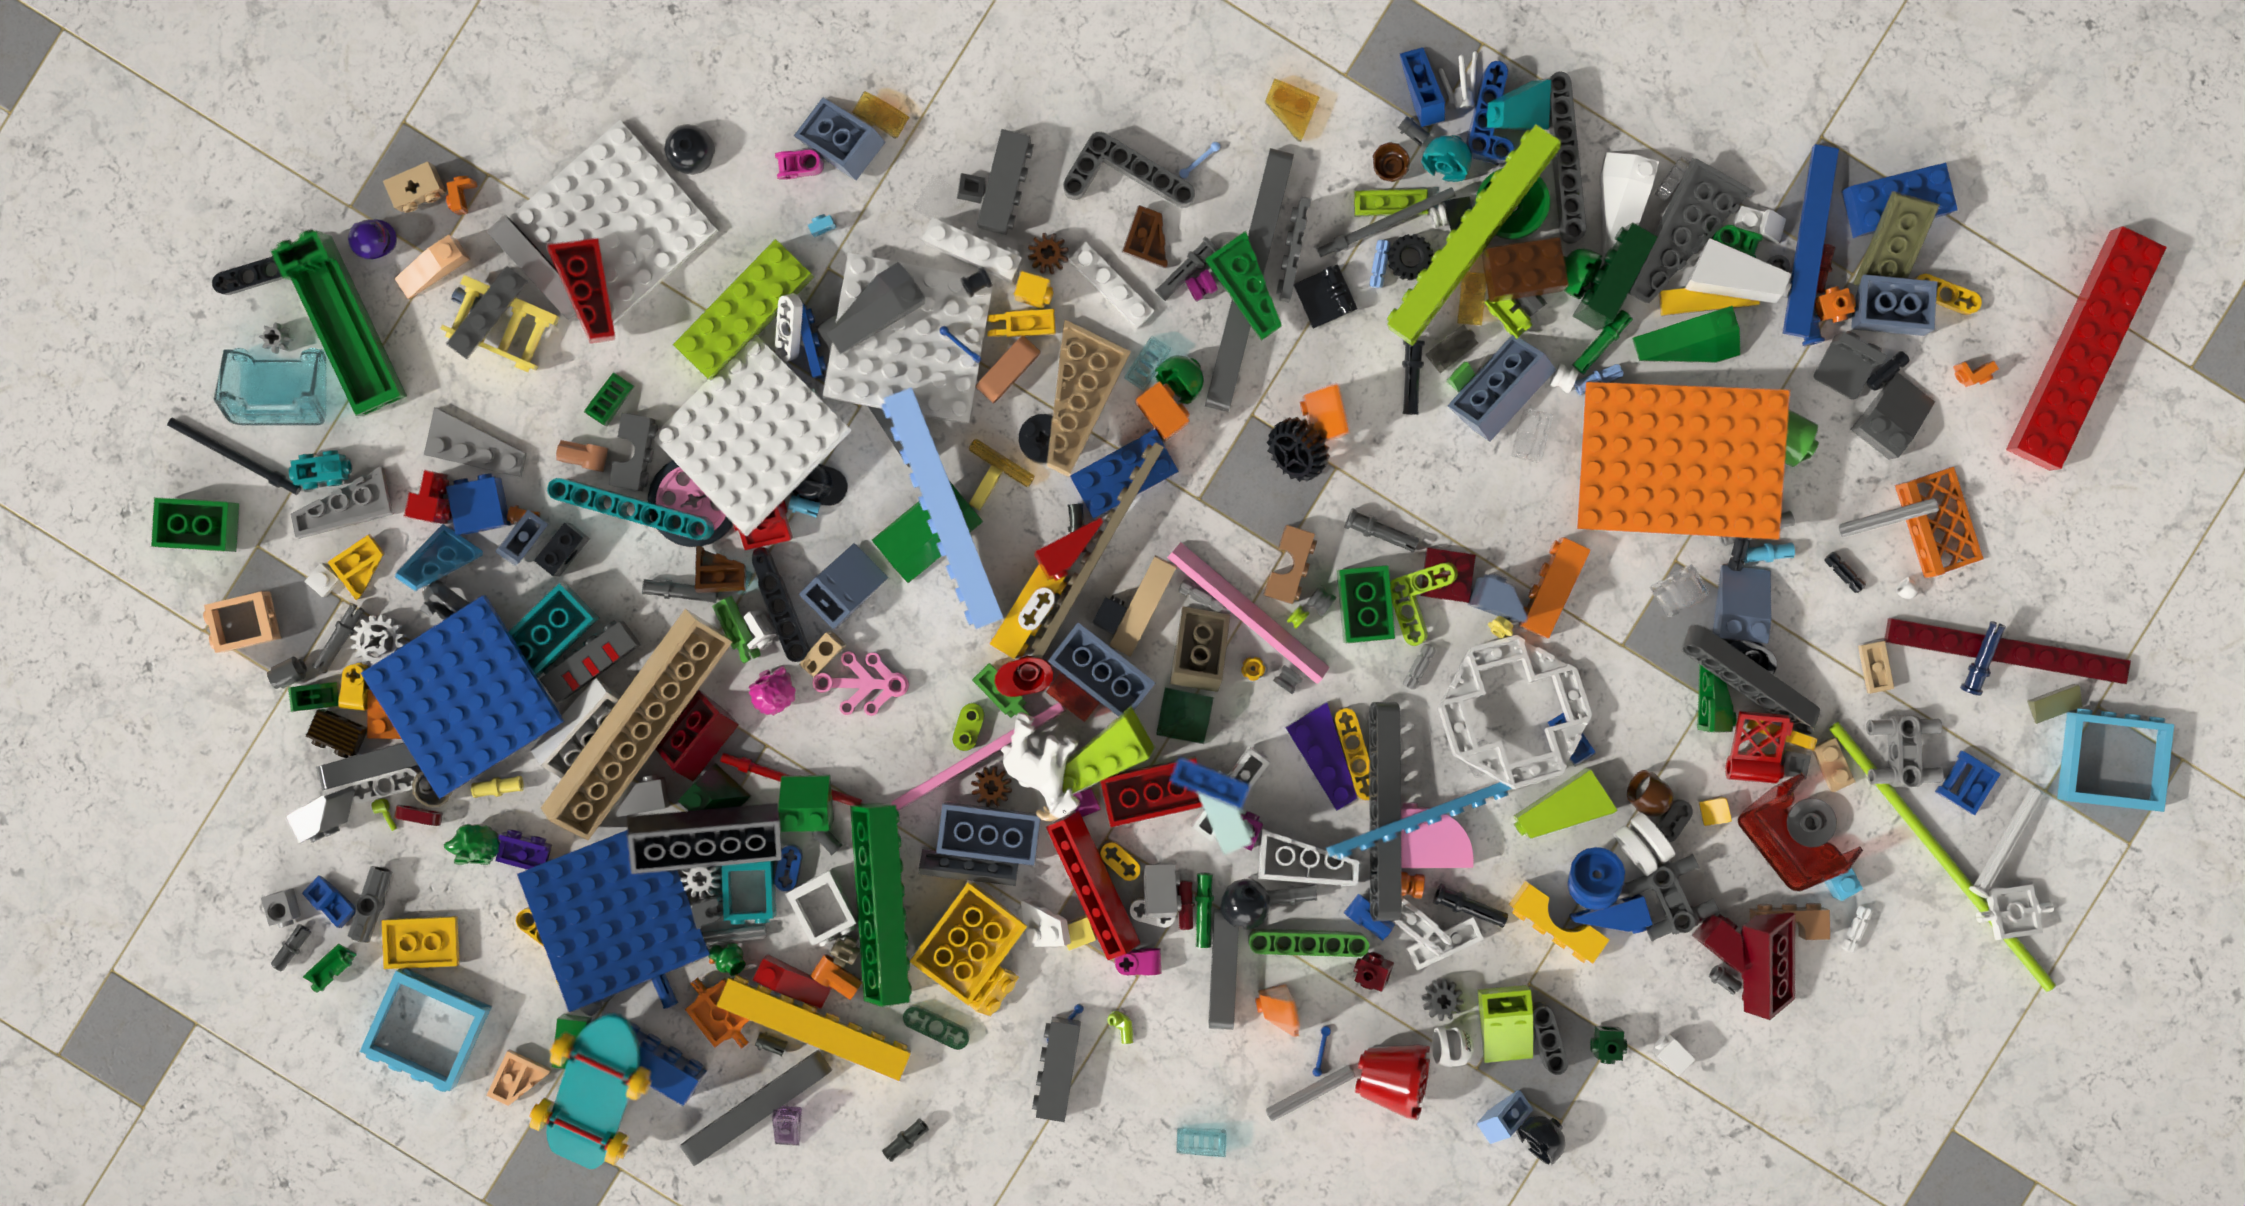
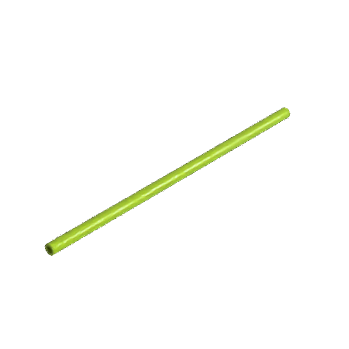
M1839 722L1834 723L1829 728L1867 776L1869 769H1877ZM1875 784L1980 912L1989 911L1987 900L1969 889L1970 886H1974L1973 883L1890 784ZM2017 937L2003 939L2046 992L2056 987L2054 981Z

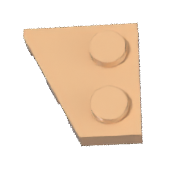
M509 1049L486 1096L509 1106L546 1077L552 1069Z

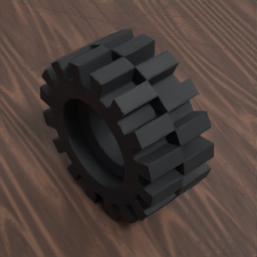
M1407 234L1398 238L1388 252V266L1394 271L1393 274L1400 276V279H1408L1407 281L1417 279L1420 272L1424 268L1428 269L1432 264L1433 249H1430L1431 244L1426 242L1424 237H1417V234ZM1413 248L1419 253L1420 260L1417 265L1410 267L1402 262L1401 254L1405 249Z

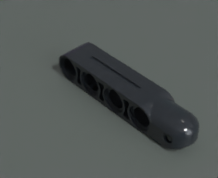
M765 547L757 548L752 553V565L758 577L760 592L786 657L792 662H800L810 651L807 639L771 553ZM769 576H773L777 582L772 590L765 586V580ZM779 598L784 600L786 605L782 612H777L774 609V602ZM787 621L793 623L795 628L791 635H787L783 631V625ZM795 644H799L803 648V655L800 658H796L792 654V647Z

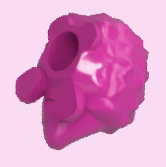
M784 666L774 671L773 675H771L769 669L759 674L760 678L749 686V694L752 697L751 701L755 709H758L763 714L776 715L795 701L796 690L792 686L790 674L786 672Z

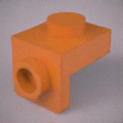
M458 176L453 178L454 181L446 182L449 194L446 195V203L448 208L452 209V212L457 215L468 214L464 190L478 186L477 182L472 178Z
M1995 361L1984 363L1971 371L1966 362L1953 366L1956 371V379L1961 384H1964L1965 387L1975 385L1978 382L1982 385L1993 378L1992 373L1999 370Z

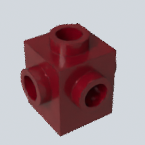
M1367 952L1362 959L1358 958L1355 963L1353 972L1357 974L1354 981L1360 983L1365 989H1375L1382 992L1388 984L1394 962L1384 959L1379 953Z

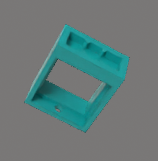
M774 861L722 866L724 921L731 920V924L734 925L745 924V920H755L757 924L769 923L770 919L776 916ZM765 870L766 911L732 912L731 871Z

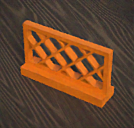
M1954 467L1895 485L1901 507L1932 499L1935 490L1945 494L1941 505L1938 504L1939 510L1934 520L1928 518L1927 514L1906 520L1924 578L1936 577L1945 574V572L1983 560ZM1948 474L1950 480L1948 490L1938 485L1941 477ZM1923 482L1931 486L1926 497L1920 494L1917 484ZM1950 498L1957 502L1958 507L1955 513L1946 509ZM1943 513L1952 517L1948 528L1939 524ZM1957 521L1964 524L1965 531L1963 536L1953 532ZM1936 528L1946 533L1941 544L1935 541L1933 536ZM1950 536L1960 541L1956 551L1946 547ZM1965 544L1971 547L1974 557L1967 559L1960 555ZM1944 551L1953 556L1950 564L1943 567L1941 561Z

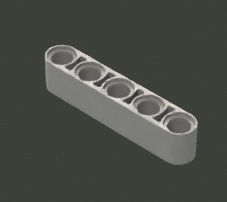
M504 215L487 233L549 301L569 320L576 312L556 268L508 216Z

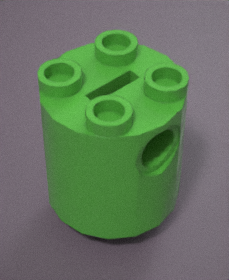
M1788 409L1785 464L1795 467L1800 462L1810 459L1819 445V441L1815 440L1818 425Z

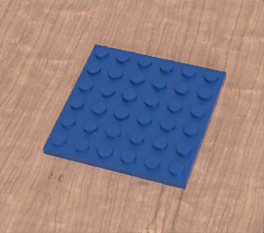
M486 595L481 596L361 672V675L439 799L564 722L561 714Z
M627 830L517 874L568 1012L578 1010L710 955L701 929H696L690 906L691 903L684 890L683 882L680 881L681 877L678 870L631 874Z

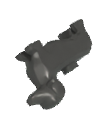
M448 575L426 585L422 591L424 604L420 610L429 616L436 612L442 620L447 619L470 604V602L445 586Z

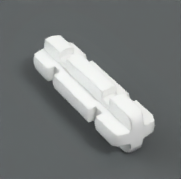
M1861 905L1858 907L1856 912L1857 918L1854 917L1847 933L1848 938L1844 939L1842 944L1844 950L1851 953L1856 952L1859 945L1857 942L1858 940L1861 941L1868 925L1866 921L1867 919L1870 920L1873 911Z

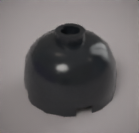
M684 124L677 126L669 133L665 140L664 150L667 160L674 169L688 175L702 173L712 163L711 160L713 154H715L713 140L705 130L696 125Z
M1252 879L1237 880L1226 888L1221 899L1220 910L1225 920L1232 926L1238 925L1247 930L1257 928L1264 923L1269 913L1270 897L1267 890L1259 882Z
M1544 1116L1530 1117L1516 1130V1134L1523 1143L1526 1139L1531 1147L1528 1150L1545 1164L1549 1165L1551 1162V1165H1553L1564 1152L1565 1136L1561 1131L1563 1127L1554 1118L1548 1119Z

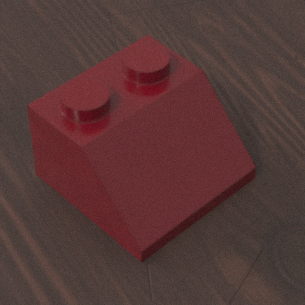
M1721 914L1705 918L1692 936L1729 967L1742 974L1745 971L1742 935L1736 931L1738 926Z

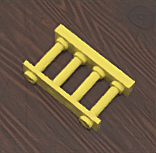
M463 275L460 284L466 286L465 292L467 293L452 327L441 326L440 329L446 331L445 337L451 338L468 316L475 298L479 297L480 293L485 294L490 288L489 285ZM515 298L510 305L513 307L511 310L513 312L498 348L484 343L485 338L479 346L515 361L514 367L529 372L531 368L537 371L538 366L530 363L545 327L548 328L549 324L556 326L560 317ZM526 314L536 317L534 321L536 325L522 357L518 358L507 353L522 317L525 318Z

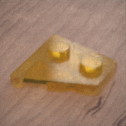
M1274 78L1265 104L1294 138L1301 142L1320 97Z

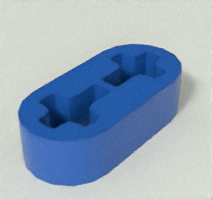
M788 845L781 850L782 860H778L775 874V885L781 891L792 890L798 882L803 853L796 845ZM792 849L794 850V855H797V859L792 860L791 866H787L789 859L785 857V853H789ZM786 870H790L789 879H792L793 882L784 886V882L780 880V877H784Z

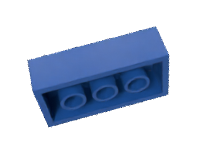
M1946 163L1853 185L1841 191L1853 238L1875 233L1892 191L1939 204L1940 206L1934 218L1946 216L1958 210Z
M629 1021L637 1037L640 1049L639 1068L644 1067L651 1070L649 1080H651L650 1087L684 1106L694 1094L707 1070L703 1068V1064L699 1061L683 1057V1053L679 1049L672 1046L668 1048L661 1043L660 1038L653 1034L646 1035L640 1031L641 1028L637 1024Z

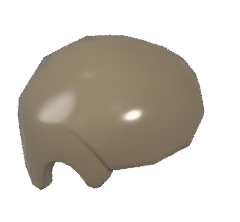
M422 771L416 774L412 782L413 795L420 803L427 807L443 805L453 793L452 791L439 799Z

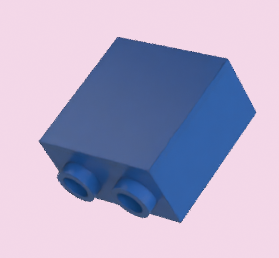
M492 473L477 476L478 480L469 482L468 478L453 481L454 485L446 486L456 535H468L511 526L510 521H507L508 508L501 478L493 477Z

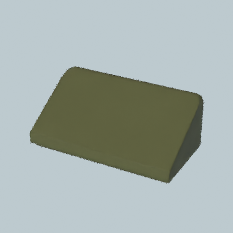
M2071 684L2028 700L2027 702L2035 724L2081 708L2082 699L2079 684Z

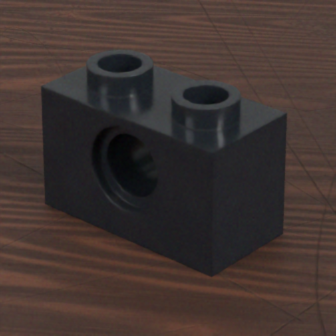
M564 522L535 558L534 562L552 576L560 577L590 538L573 524Z

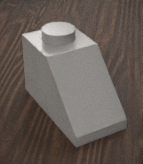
M657 774L642 777L643 781L635 784L617 810V817L669 807L670 803L665 777L658 779Z

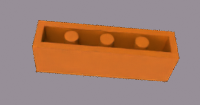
M1565 537L1553 542L1549 553L1552 555L1548 563H1543L1538 574L1541 578L1537 585L1534 584L1528 594V597L1531 598L1528 606H1523L1527 620L1526 622H1519L1518 626L1549 639L1591 551L1590 549Z

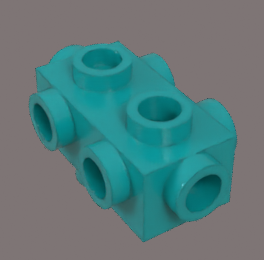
M338 450L325 451L323 456L314 457V454L298 455L299 459L291 460V467H289V477L293 481V485L303 486V490L317 489L318 483L327 482V486L343 485L342 480L349 479L348 474L352 473L350 459H346V455L338 454ZM310 468H311L312 473H315V474H314L313 476H311V477L308 475V470H309Z

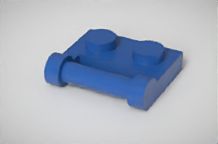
M1960 750L1957 755V762L1942 786L1937 787L1935 793L1951 801L1971 815H1976L2001 774L1970 754ZM1966 765L1973 766L1957 793L1950 792Z

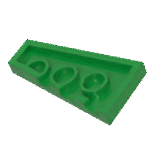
M1244 231L1207 257L1205 261L1262 341L1281 328L1282 324L1268 292L1263 274L1260 271L1255 253L1252 250L1247 232Z

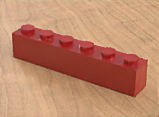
M1080 811L1064 816L1046 826L1107 960L1129 953L1141 943Z

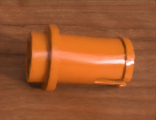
M515 505V507L510 506L507 521L516 524L527 510L519 508V505ZM531 511L540 518V512Z

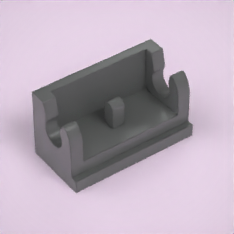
M723 893L698 899L690 905L696 929L713 923L720 916H723V909L717 911L716 907L719 905V902L723 901Z

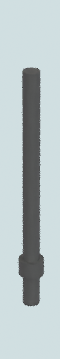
M1451 187L1348 235L1343 236L1342 234L1334 238V241L1317 248L1319 256L1321 258L1336 250L1340 252L1347 249L1349 244L1455 197V192Z

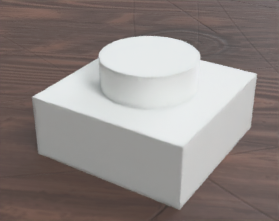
M320 563L304 582L321 597L326 598L341 580L324 563Z

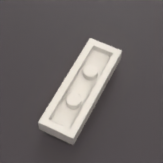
M1471 916L1442 930L1452 938L1453 942L1451 945L1445 944L1436 934L1430 938V941L1439 946L1444 952L1441 957L1434 954L1426 946H1422L1419 942L1407 946V951L1417 971L1484 940L1474 917Z

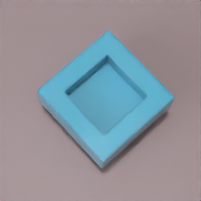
M825 214L811 220L812 223L808 224L814 238L837 228L833 218L830 215L825 216Z

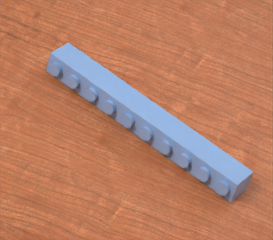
M912 387L885 397V403L881 404L886 418H892L894 427H891L892 434L896 442L900 440L904 450H901L900 454L905 465L910 463L913 473L909 474L914 488L918 486L920 488L922 496L918 497L923 511L928 509L932 519L927 520L933 534L938 533L941 542H938L937 546L941 556L946 555L950 563L946 566L950 579L956 578L959 587L955 589L960 602L965 601L968 608L967 611H964L968 624H974L975 628L978 629L1003 619Z

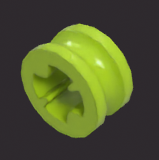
M1299 605L1286 620L1288 623L1292 622L1295 629L1310 613L1303 611L1302 605Z

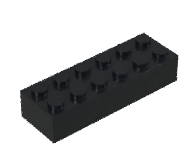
M777 803L627 816L631 874L782 860Z

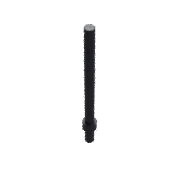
M173 417L169 419L167 426L267 479L269 484L277 488L282 487L295 495H298L301 491V486L293 485V482L286 479L284 474L265 468Z

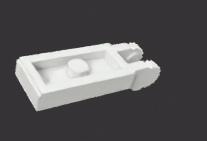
M1402 897L1401 917L1398 921L1392 922L1422 946H1426L1434 954L1441 957L1444 952L1439 946L1431 942L1430 938L1436 934L1441 941L1448 945H1451L1453 942L1452 938L1439 929V925Z

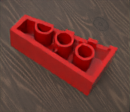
M598 238L548 244V252L589 343L615 340V330Z

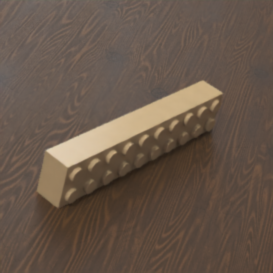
M687 609L682 612L542 805L541 810L550 822L589 841L731 645L732 641L720 629Z

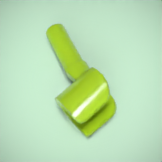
M382 798L372 802L373 813H383V817L386 819L391 831L397 829L389 812V801Z

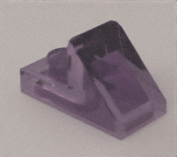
M782 1106L777 1110L773 1109L772 1123L775 1144L799 1146L802 1117L801 1107Z

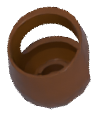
M1641 770L1632 778L1628 785L1627 799L1639 812L1646 816L1655 817L1663 815L1671 808L1674 795L1666 782L1653 772ZM1649 777L1646 791L1639 799H1636L1635 794L1639 783Z

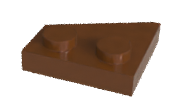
M696 546V593L746 591L745 564L736 560H729L726 556L719 553L714 554L706 551L704 547Z

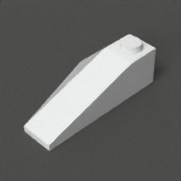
M1606 153L1599 176L1601 185L1600 206L1602 208V254L1606 255L1608 250L1613 248L1616 243L1615 236L1621 227L1625 228L1632 222L1639 226L1654 183L1659 161L1634 154Z

